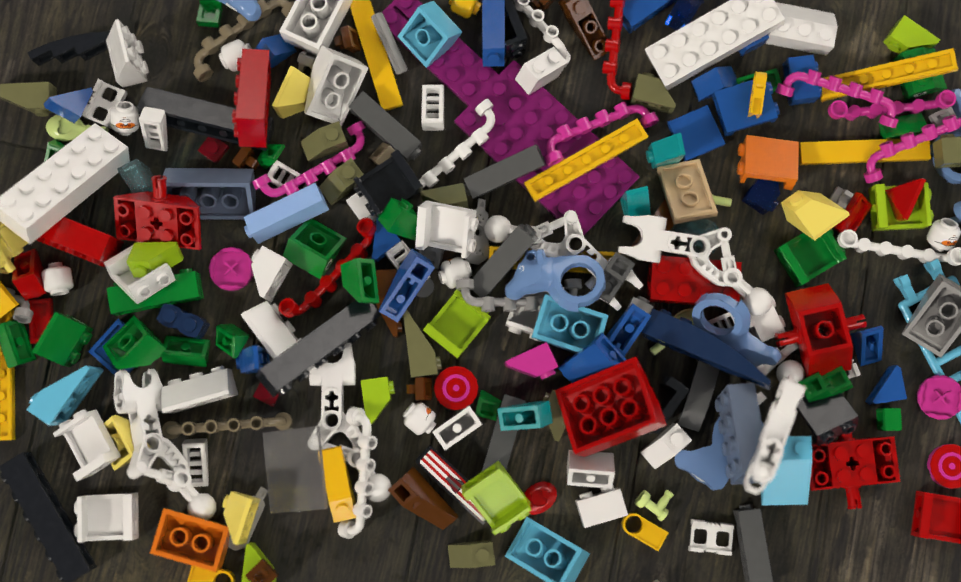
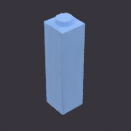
M313 183L245 216L246 226H244V230L249 238L253 237L259 244L328 211L329 208L323 193L317 184Z

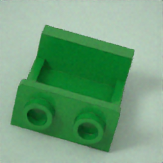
M832 228L815 241L805 233H802L773 250L796 288L847 259L845 249L833 237L834 232Z

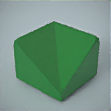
M877 408L878 431L902 430L901 408Z

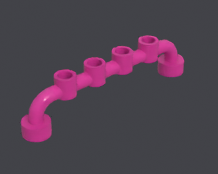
M809 69L808 73H791L786 77L783 84L778 83L775 90L779 94L792 97L795 88L791 86L793 82L800 80L811 85L885 106L887 114H882L878 122L882 125L896 128L899 119L895 118L896 105L891 99L883 96L884 91L871 88V91L868 92L862 90L864 85L852 81L849 86L841 84L843 79L830 75L829 79L821 77L822 73L816 70Z
M944 90L936 96L935 100L923 101L922 99H916L911 103L895 101L896 116L901 112L908 111L911 114H917L923 110L935 108L948 109L955 104L956 95L951 90ZM836 100L829 105L828 114L833 119L846 118L849 121H853L859 116H867L870 119H874L880 114H887V108L874 103L869 107L852 105L848 108L844 101Z
M621 102L613 108L614 112L608 114L607 110L604 109L594 115L596 118L589 121L587 117L577 120V126L571 129L568 124L560 126L556 130L558 134L549 138L546 144L547 155L544 159L548 166L558 164L564 157L560 150H555L557 143L569 141L580 134H587L595 128L607 126L618 119H625L633 113L642 115L640 122L644 129L659 122V119L655 112L650 113L643 105L634 104L627 106L625 102Z
M956 115L947 116L942 119L943 125L935 127V124H928L921 128V134L914 136L913 132H909L900 136L901 142L893 144V141H887L880 144L881 150L873 153L867 160V172L863 174L866 183H873L883 178L881 169L875 168L878 160L894 156L897 152L911 149L919 143L933 140L941 134L959 129L961 127V117L956 118Z
M360 120L347 128L350 136H356V143L276 189L268 185L271 180L267 173L252 181V185L255 190L260 188L269 197H279L284 194L288 196L299 191L298 186L306 183L307 186L319 180L317 175L323 172L328 175L337 168L335 165L340 162H346L350 158L356 159L354 154L358 153L365 144V136L362 131L365 129L363 122Z

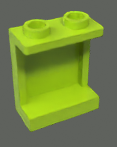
M925 182L911 215L906 221L895 219L885 190L895 186L875 184L868 188L869 202L872 204L870 208L872 231L924 229L932 225L934 219L933 211L930 209L932 192L928 187V182Z
M455 290L438 314L426 325L423 332L458 359L491 319V316L488 315L489 312H482L481 307L471 306L466 303L462 298L461 292Z
M499 460L462 485V495L467 501L471 500L491 526L494 535L499 532L504 533L511 527L512 523L518 519L523 520L531 511L529 499Z

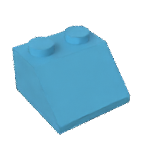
M434 1L420 5L397 37L427 68L453 46L462 34V31Z

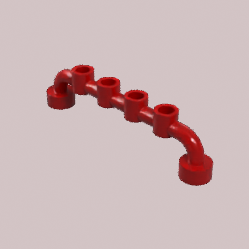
M610 0V7L615 9L614 17L609 16L607 29L612 30L611 39L607 38L605 42V52L610 53L609 61L604 60L602 72L607 74V85L613 93L621 95L622 100H631L633 84L623 82L622 86H618L615 82L625 0Z
M362 218L357 223V231L365 237L362 242L354 244L351 247V253L345 259H340L336 262L332 273L323 276L320 279V285L314 291H309L305 294V301L298 306L291 298H285L280 302L278 309L282 315L291 318L303 314L310 307L318 308L322 304L321 296L325 291L334 292L337 289L336 280L341 276L340 265L355 258H367L368 252L366 249L373 242L376 232V224L370 218Z

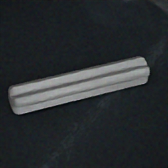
M383 13L374 14L371 16L372 22L395 73L399 75L406 72L407 66Z

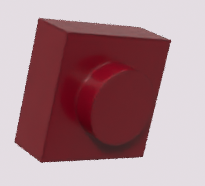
M207 137L198 151L217 165L229 150V147L219 139Z
M260 382L253 397L274 407L281 394L279 393L272 397Z

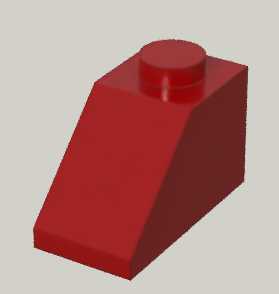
M36 248L15 256L14 266L16 269L13 271L12 282L24 300L38 298L45 294L46 291L43 287L41 275L44 269Z

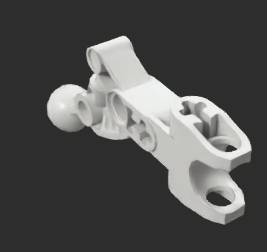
M573 210L565 212L564 217L549 223V221H546L538 226H531L536 231L535 235L538 237V240L531 246V249L535 251L543 249L546 256L578 255L588 246L590 249L586 252L591 256L597 255L595 260L603 270L611 260L610 258L607 261L584 238L578 216ZM494 215L486 221L484 233L490 241L501 243L508 238L517 226L511 225L510 221L504 216ZM564 226L565 237L562 242L551 243L542 239L553 234V230ZM573 238L581 239L582 247L579 250H572L569 244ZM587 269L593 276L585 285L591 290L596 283V277L592 271ZM631 270L625 280L640 289L643 284L633 270ZM615 297L609 303L617 311L622 307Z
M651 215L623 216L622 222L637 227L641 238L634 247L618 246V253L628 255L637 260L660 263L662 251L687 255L691 265L707 280L717 286H728L735 289L744 298L743 302L748 307L751 315L761 316L770 310L772 298L769 292L759 287L752 288L743 279L741 271L737 269L734 255L731 256L728 241L732 237V232L729 228H719L697 236L666 231L667 218ZM677 237L678 242H687L686 246H676L674 249L671 240H675ZM696 240L701 241L703 244V249L699 253L693 249V244ZM720 245L723 257L720 258L723 271L718 270L709 260L711 251Z
M346 343L342 358L338 362H327L321 368L317 369L314 367L309 371L310 386H322L321 420L309 440V446L313 450L336 447V445L330 444L328 441L334 434L343 432L353 446L352 449L341 445L345 461L352 467H356L357 460L361 456V447L358 445V439L362 435V431L359 426L350 425L344 413V386L356 384V364L352 344ZM332 392L338 396V400H334V407H339V411H327V407L332 408L331 401L327 400V397L331 396ZM331 414H335L338 417V423L334 427H330L327 424V418ZM375 471L368 473V481L373 483L374 491L367 498L373 502L386 500L390 496L388 491L392 486L390 480L383 474H376Z
M795 360L783 361L777 368L776 375L780 384L775 394L776 398L770 407L759 437L757 449L749 463L744 478L745 491L755 495L760 494L776 474L783 455L784 446L796 417L797 410L795 409L806 389L805 386L798 383L805 378L804 368L802 364ZM751 476L753 481L762 484L760 488H754L750 485L749 478Z
M148 369L144 372L141 388L133 383L127 370H119L115 373L114 404L117 413H128L134 447L127 469L128 476L131 479H137L142 475L155 478L156 482L166 484L172 492L179 491L189 502V515L205 520L211 519L216 512L214 498L209 494H199L190 484L191 475L188 463L169 439L162 437L157 411H162L161 392L163 385L155 369ZM160 457L167 463L171 471L163 468L156 470L150 467L155 458Z

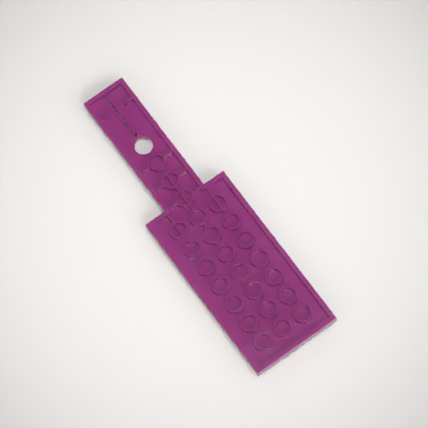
M394 0L382 13L393 37L416 57L397 36L416 9L423 4L419 0ZM458 38L453 46L427 69L468 106L454 120V123L469 137L487 121L486 116L480 117L475 108L487 98L494 105L492 111L495 115V124L491 131L487 133L489 139L480 147L496 162L502 161L533 145H538L543 157L547 155L546 144L549 138L558 134L556 130L560 126L568 124L570 129L577 126L576 121L578 119L544 87L530 95L526 93L515 80L522 68L515 60L498 75L490 66L483 67V60ZM590 131L584 135H577L569 141L557 143L555 150H560L564 159L600 139ZM616 156L538 200V202L557 219L564 217L565 212L569 210L575 211L583 235H585L640 176ZM546 165L532 173H529L517 179L516 181L524 189L527 190V188L524 185L525 181L533 178L534 176L540 174L541 172L547 170L552 166Z

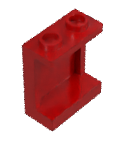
M916 491L911 535L961 544V498Z

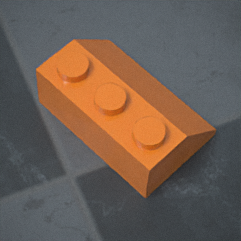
M164 508L150 553L217 572L222 569L230 532L226 525Z

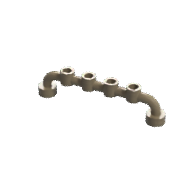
M259 0L257 3L262 11L259 19L266 18L274 8L279 6L283 7L282 13L287 18L295 1L270 0L266 3L265 0ZM239 14L236 18L238 24L233 27L225 24L219 29L221 36L215 40L212 37H206L201 42L203 48L195 55V70L193 73L199 82H204L213 75L209 65L203 64V59L208 55L218 52L219 47L226 42L234 41L243 30L251 29L257 20L248 21L243 15Z
M281 412L272 418L255 416L246 420L231 418L228 421L221 422L217 420H208L205 423L185 422L183 425L176 421H169L163 425L162 433L167 439H176L181 434L194 435L197 432L213 434L222 430L238 432L241 429L252 428L253 430H261L264 427L273 426L279 430H287L292 426L293 418L289 413Z

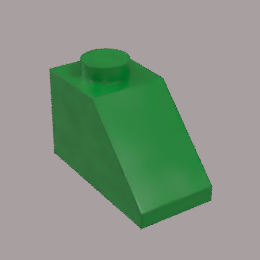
M391 198L382 215L379 216V222L388 232L416 241L417 214L412 209L413 205L404 199L400 201Z
M355 258L341 264L343 287L359 303L378 304L379 294L375 260Z

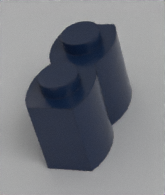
M163 304L156 318L162 325L177 329L184 335L197 339H203L210 326L204 318L188 313L184 309L171 304Z

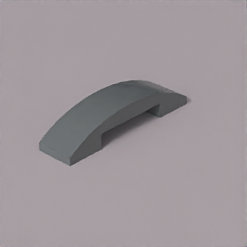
M696 360L697 365L690 384V390L685 404L682 405L677 424L699 432L710 404L720 369Z

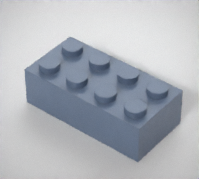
M755 383L729 384L715 399V409L720 414L719 432L723 434L724 438L722 452L727 457L728 463L726 465V475L730 479L731 485L744 484L749 463L755 454L763 429ZM752 476L749 478L750 484L758 483L753 481Z

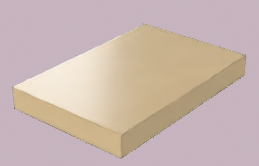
M700 159L657 167V173L673 224L717 216L718 211Z

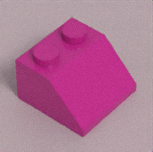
M547 342L504 363L509 369L534 378L540 376L541 379L555 374L554 369L558 367Z

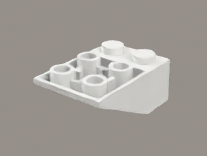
M119 19L115 20L106 43L116 82L122 88L147 82L146 74L149 73L146 61L142 60L141 53H144L141 41L136 40L134 33H130L128 26H124Z

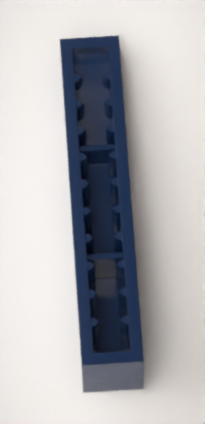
M652 309L651 317L642 330V335L645 339L770 390L771 381L735 349L710 333L692 325V321L684 317L677 319L664 309H659V311Z

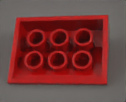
M637 357L555 390L574 455L587 457L667 425L658 399Z

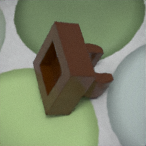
M348 25L341 27V36L334 37L335 46H340V49H346L352 53L361 51L357 30Z
M242 147L232 160V163L239 169H245L248 166L255 171L260 165L253 158L255 152L250 147Z
M415 378V385H406L407 394H415V400H432V378Z
M263 558L245 576L250 582H272L279 574Z

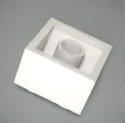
M262 246L260 250L257 249L253 254L251 267L259 295L272 302L293 264L281 255Z

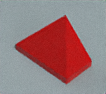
M914 179L885 190L896 220L906 221L909 219L926 182L925 179Z

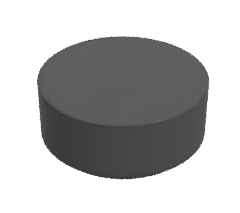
M431 278L423 284L416 295L417 297L427 298L433 293L434 283Z

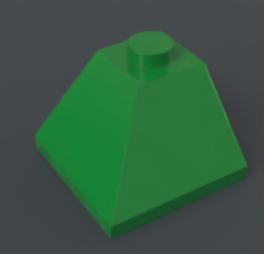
M135 315L102 346L114 367L118 370L151 365L166 350L160 339Z

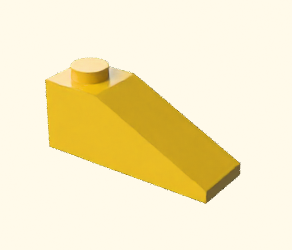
M342 446L319 450L334 523L356 518V515L353 513L356 501Z

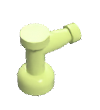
M643 490L634 504L639 508L646 507L658 516V520L663 521L669 513V510L665 507L674 494L666 490L656 504L650 500V493Z

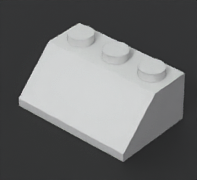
M775 2L785 21L783 26L768 34L769 39L766 41V44L821 55H827L834 48L838 28L834 13Z
M265 301L243 312L241 316L271 357L275 359L302 338L297 339L293 334L296 330L288 320L284 322L281 318L278 305Z
M219 366L211 369L212 373L203 375V372L189 375L190 379L181 381V378L168 381V385L162 387L161 392L162 413H177L238 395L232 369H225L224 366Z

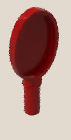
M549 482L535 483L524 492L531 504V511L529 513L531 515L547 511L557 498L556 488Z

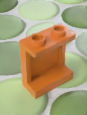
M746 135L744 142L739 144L738 156H741V161L738 162L737 174L740 175V183H745L747 178L783 182V189H793L798 180L799 142Z

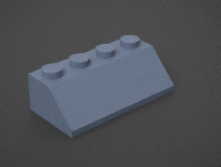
M165 168L163 175L167 177V194L188 196L200 207V219L244 220L245 216L255 212L256 190L251 183L255 180L254 169Z

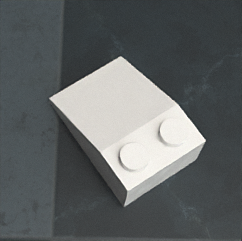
M322 45L312 67L304 113L330 123L339 121L342 127L349 112L348 106L354 101L368 67L353 57Z

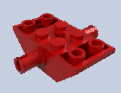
M161 175L151 177L153 192L144 191L115 195L113 197L117 239L136 242H177L180 248L201 250L200 207L188 196L167 194L166 176L163 175L162 179Z
M829 283L784 293L794 329L775 333V340L785 339L776 342V345L780 348L794 343L798 344L806 378L818 372L823 376L840 366L843 367L844 371L851 370L853 344L849 331L866 328V321L857 323V321L866 319L865 316L859 314L845 318L842 303ZM819 328H823L824 332L819 333Z
M852 433L839 436L837 441H833L830 444H822L820 446H817L816 443L812 444V468L809 490L843 488L846 490L847 509L863 508L859 489L862 486L901 482L894 436L855 439ZM851 461L850 466H846V462Z

